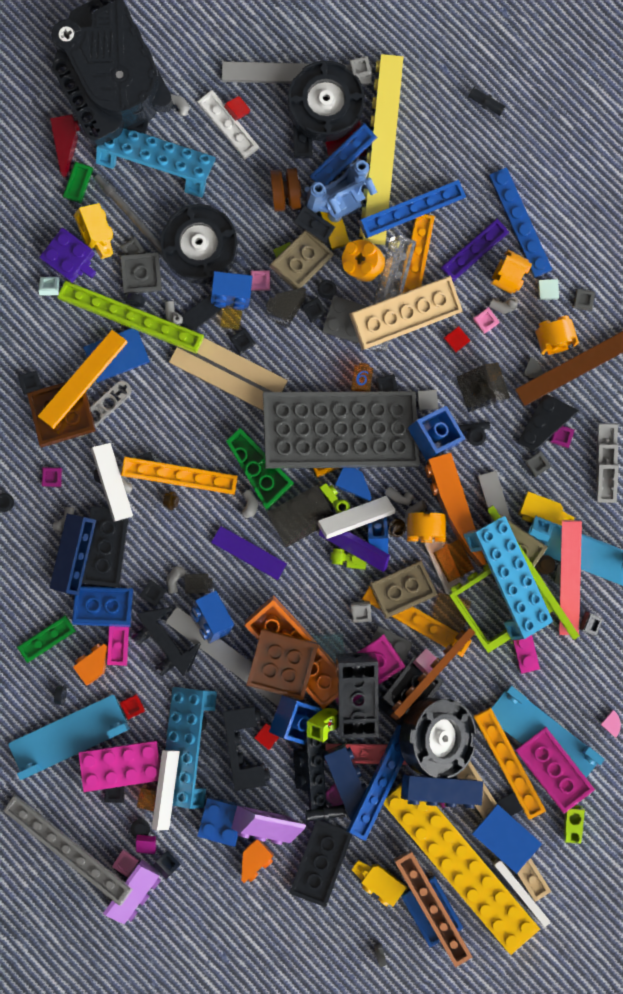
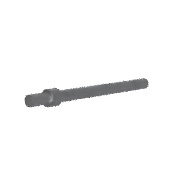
M97 174L94 179L103 188L102 191L106 196L112 198L163 256L161 242L115 192L116 189L111 183L108 184L100 174Z

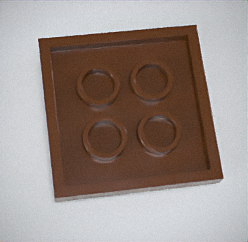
M67 381L27 393L41 448L96 431L87 392L81 396L54 429L42 421L38 415Z
M262 628L246 686L303 700L318 649V643Z

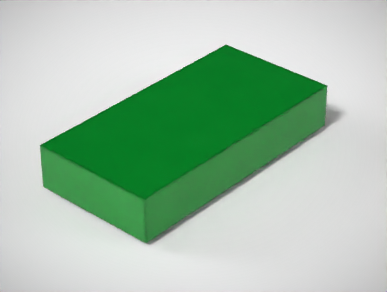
M78 162L74 163L63 198L82 203L94 170L93 167Z

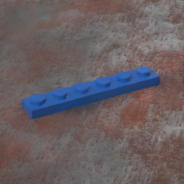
M507 167L490 174L491 183L524 257L532 263L530 270L533 277L536 278L551 272L552 267Z
M457 180L363 218L358 222L367 239L466 198L460 181Z
M397 725L346 831L363 841H366L404 761L399 742L401 725Z

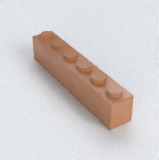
M410 849L396 857L394 861L455 968L471 959L472 955L412 850Z

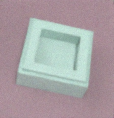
M40 277L39 295H59V277Z
M558 279L538 281L539 300L559 299Z

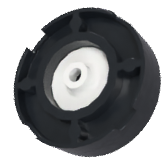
M317 61L302 68V71L293 78L288 93V111L294 126L303 135L316 141L330 142L347 136L358 125L363 112L364 90L357 75L346 69L345 65L335 61Z
M205 204L188 205L172 214L161 234V249L170 270L182 280L195 284L213 282L214 271L228 273L237 257L238 240L235 228L227 215Z
M429 697L418 701L409 709L403 718L400 728V749L405 762L413 771L425 776L451 778L459 774L469 764L475 751V747H472L473 734H477L474 719L469 710L455 700Z

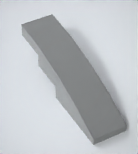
M598 423L597 502L617 503L619 465L617 464V423Z

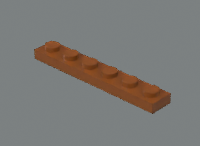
M471 628L466 631L462 629L455 637L457 640L455 644H449L442 651L445 655L441 659L437 657L430 665L432 667L428 674L424 672L417 679L420 683L416 687L411 686L405 693L407 697L404 701L399 700L392 707L394 712L390 715L391 717L398 720L475 634Z

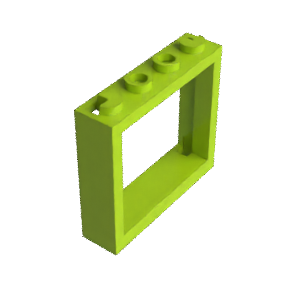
M487 563L483 566V571L478 574L477 572L472 573L467 577L468 581L461 584L459 582L450 588L452 591L449 592V595L489 653L511 639L507 629L487 640L458 597L460 593L492 573ZM540 591L549 613L553 612L552 607Z

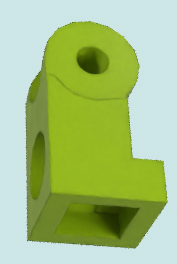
M325 708L307 721V737L325 742L328 739V732L338 727V711L333 708Z
M575 805L565 813L564 843L581 844L585 814L583 806Z

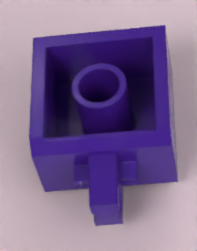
M63 227L39 257L44 264L71 283L79 275L82 276L83 273L91 279L97 274L90 267V260L95 255L94 251Z

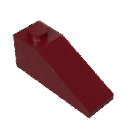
M72 114L50 118L60 172L63 178L68 177L79 138L78 131H80L79 121L75 120Z

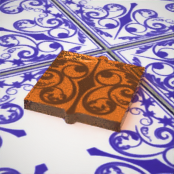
M459 539L449 545L444 544L443 548L433 552L448 583L457 578H463L464 574L474 569Z
M438 593L436 604L433 606L432 618L457 631L464 630L466 619L450 595ZM460 598L469 612L471 601Z

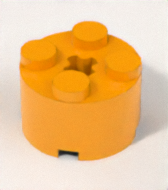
M355 240L347 243L342 254V265L344 271L359 281L369 282L382 273L385 266V257L381 250L371 242Z
M507 250L504 253L506 259H501L492 276L494 280L490 284L512 294L519 291L524 281L521 279L525 273L529 272L532 263L528 259Z
M567 315L559 317L557 321H543L539 323L540 327L535 331L543 355L546 351L548 355L557 354L568 350L569 345L573 344V346H576L579 343L573 322Z
M408 513L407 541L418 542V539H420L421 543H432V539H434V542H446V514Z

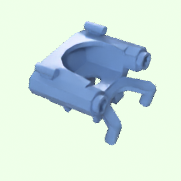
M357 160L354 164L349 165L344 175L331 184L324 186L321 182H314L311 187H305L303 196L307 197L305 207L314 213L318 211L328 213V218L332 222H339L347 214L356 213L362 207L361 201L365 199L361 191L363 185H366L370 195L377 193L372 179H366L369 172V164L364 160Z

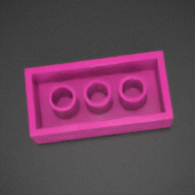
M157 740L79 752L83 792L158 781L160 761Z

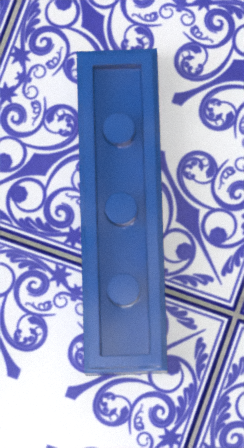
M364 123L310 177L314 182H321L324 186L329 185L378 137Z

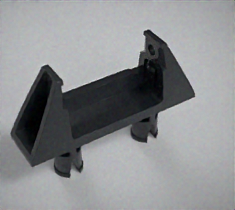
M173 606L136 614L144 627L132 635V639L142 636L136 642L140 646L146 639L153 636L167 655L165 660L155 666L156 670L165 666L159 675L164 676L174 666L182 676L188 674L201 643L199 642L191 649L185 650L186 652L182 655L180 649L167 632L158 624L160 619H163L168 612L174 609Z

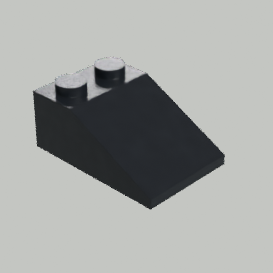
M415 656L378 699V708L398 725H402L403 718L415 703L422 699L433 697L443 683L437 676L398 720L391 717L390 715L394 712L392 707L399 700L404 701L407 697L405 693L411 686L416 687L420 683L417 679L423 672L413 663L416 659Z

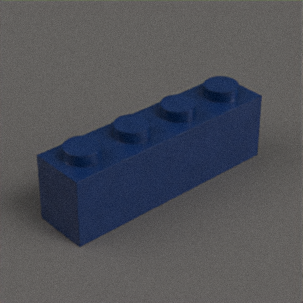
M67 513L49 589L79 595L96 520Z
M344 743L323 752L348 816L352 821L367 787L365 783L361 784L359 777L362 776L358 765L354 766L351 760L355 758L350 747L346 748Z
M403 775L401 799L408 800L407 804L419 805V801H424L426 805L438 806L439 802L445 803L444 806L456 807V804H463V808L474 809L475 805H482L484 781Z

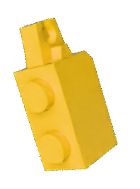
M100 203L80 207L74 214V218L84 243L91 249L95 248L101 259L112 256L113 251L110 241L113 238V231L108 226L106 213L101 208Z
M531 492L525 494L518 515L522 516V520L530 523L533 522L535 516L561 526L562 520H574L573 516L562 511L561 503Z
M358 860L351 869L361 879L362 888L369 894L374 892L378 895V900L385 906L389 904L393 907L407 888L403 882L379 864L369 866Z

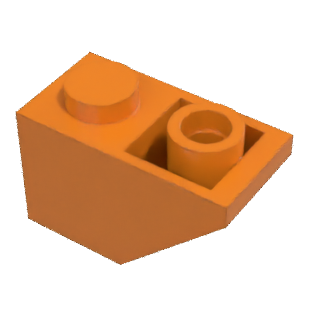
M98 643L91 649V654L87 657L82 655L75 661L76 665L73 668L86 686L105 674L108 655L107 644L101 645Z
M255 839L243 851L241 879L243 883L247 880L249 882L253 881L259 875L257 871L261 867L265 869L273 862L271 858L274 854L263 841Z

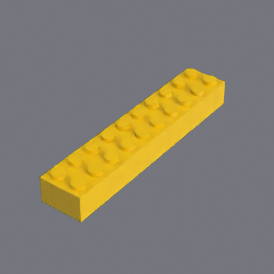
M401 782L388 793L383 803L384 806L506 951L512 955L536 934L540 928L437 806L426 805L424 801H419V805L407 804L408 800L401 799Z

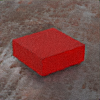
M240 96L227 102L224 106L235 121L248 115L251 111Z
M459 326L444 337V340L455 353L471 341Z
M138 694L120 702L128 720L146 711Z
M266 723L255 736V739L270 750L279 739V736L270 733L271 726Z

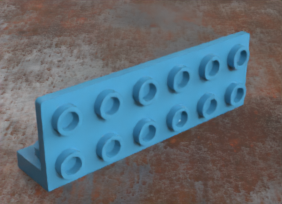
M123 128L121 135L97 146L96 164L114 169L116 159L120 157L185 178L184 192L201 198L205 193L206 179L216 160L214 156Z
M505 516L500 517L481 529L463 534L471 552L482 550L513 619L504 622L511 640L526 639L553 622Z
M535 516L528 533L548 546L543 555L551 556L553 559L561 562L562 526ZM582 534L581 570L623 586V550Z
M511 685L506 688L492 706V710L502 729L521 744H524L543 728L547 727L586 778L597 764L601 765L605 760L592 748L586 746L531 703L527 697Z
M180 687L172 688L165 750L180 751L172 806L188 809L204 808L206 788H195L203 712L215 711L217 691Z
M111 695L16 739L8 745L20 770L17 775L21 781L78 754L80 751H85L115 737L130 728L115 695Z

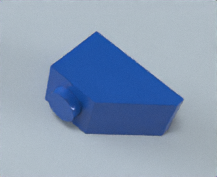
M360 467L343 468L335 487L370 502L372 497L363 473L359 471Z
M387 517L368 523V543L388 554Z

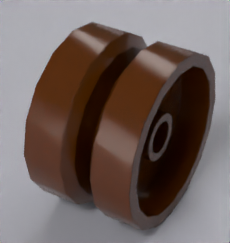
M297 167L287 168L285 171L286 181H283L280 169L270 170L275 212L285 211V199L289 200V208L291 210H301L300 197L302 195Z

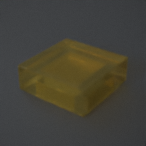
M223 308L220 327L239 331L242 311Z

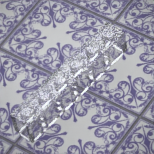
M401 235L390 239L385 257V266L379 279L373 304L403 293L416 241ZM390 340L367 349L376 352L387 351Z

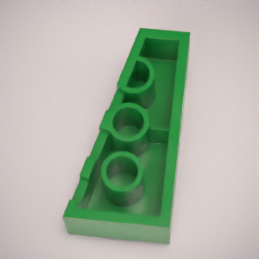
M241 428L226 441L266 511H268L294 486V482L280 468H265V453Z

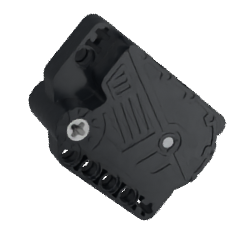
M91 0L72 10L68 19L59 21L53 26L51 37L57 52L52 68L92 145H103L105 142L107 143L120 136L123 128L140 126L145 121H150L157 114V111L169 112L172 109L173 101L171 94L153 61L150 50L142 39L137 25L134 24L124 0ZM66 67L64 72H58L59 68ZM69 83L75 84L73 88H66ZM79 99H82V100H83V103H82V104H80V105H75V102H76L77 100H79ZM92 116L91 120L83 121L84 117ZM95 128L98 137L93 135L91 129Z

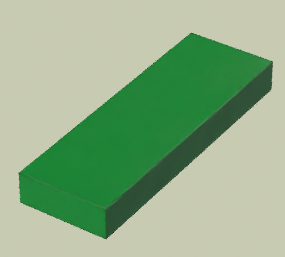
M65 615L17 648L25 661L29 663L75 633L76 629L67 615Z

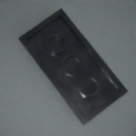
M91 507L90 519L96 520L82 583L120 588L129 518L113 522L110 509Z
M322 820L315 821L289 894L326 907L352 834L346 832V829Z

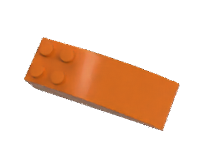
M447 453L429 459L424 469L427 478L431 477L432 484L430 488L433 496H437L450 527L467 553L479 567L486 565L482 550L471 552L463 535L476 529L452 454Z
M274 595L245 620L244 626L257 640H259L260 632L263 628L316 642ZM318 644L306 692L322 709H325L338 697V677L336 674V664Z

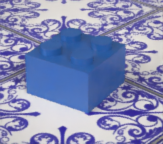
M214 271L211 303L219 308L233 306L234 309L238 310L248 308L252 276Z
M447 406L416 420L408 427L410 434L426 461L456 447L466 439Z
M217 591L195 600L190 614L195 623L198 622L202 638L204 640L207 639L210 644L228 635L234 623Z
M282 695L269 732L283 739L305 745L304 734L307 732V721L323 709Z
M209 796L197 837L235 847L238 832L231 829L237 805L246 806Z

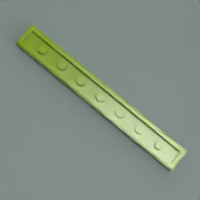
M68 281L64 282L57 296L59 300L197 354L204 339V335Z
M493 505L487 508L494 521L501 517ZM519 545L536 585L571 638L577 639L580 635Z

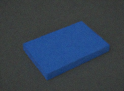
M131 328L118 333L128 343L96 379L97 383L150 363L137 330ZM103 340L83 347L87 358Z
M81 586L79 595L74 596L72 624L131 627L133 588Z
M498 804L472 832V835L516 874L542 845L539 840Z
M435 876L430 877L428 880L458 931L464 929ZM411 889L404 892L401 897L429 948L436 945L440 940Z

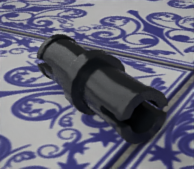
M473 87L468 95V98L481 104L482 108H487L498 116L502 114L506 105L491 98L492 95H486Z
M344 804L330 807L323 805L322 808L313 811L305 810L307 822L323 819L324 821H329L330 818L346 817Z

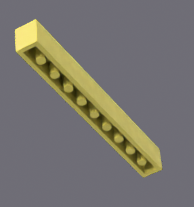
M381 54V60L376 62V72H379V79H375L374 90H377V97H373L372 108L376 109L375 115H371L370 127H374L373 133L378 138L371 144L372 151L367 154V163H370V170L366 179H372L377 193L370 195L368 189L364 188V200H367L366 207H362L361 218H366L389 208L404 56ZM360 226L359 237H363V240H367L372 244L385 245L387 231L366 239Z

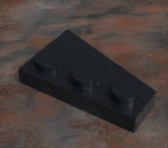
M546 394L541 399L517 444L535 453L554 433L566 425L573 416H576L579 410Z

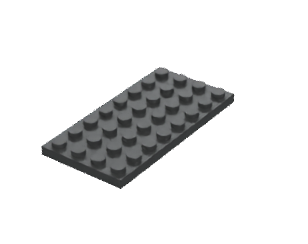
M415 391L263 392L265 468L419 467L420 465L419 447L408 430V427L417 420Z

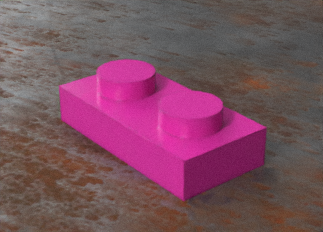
M109 626L107 665L127 666L129 627Z
M532 635L526 639L513 640L520 674L540 670Z

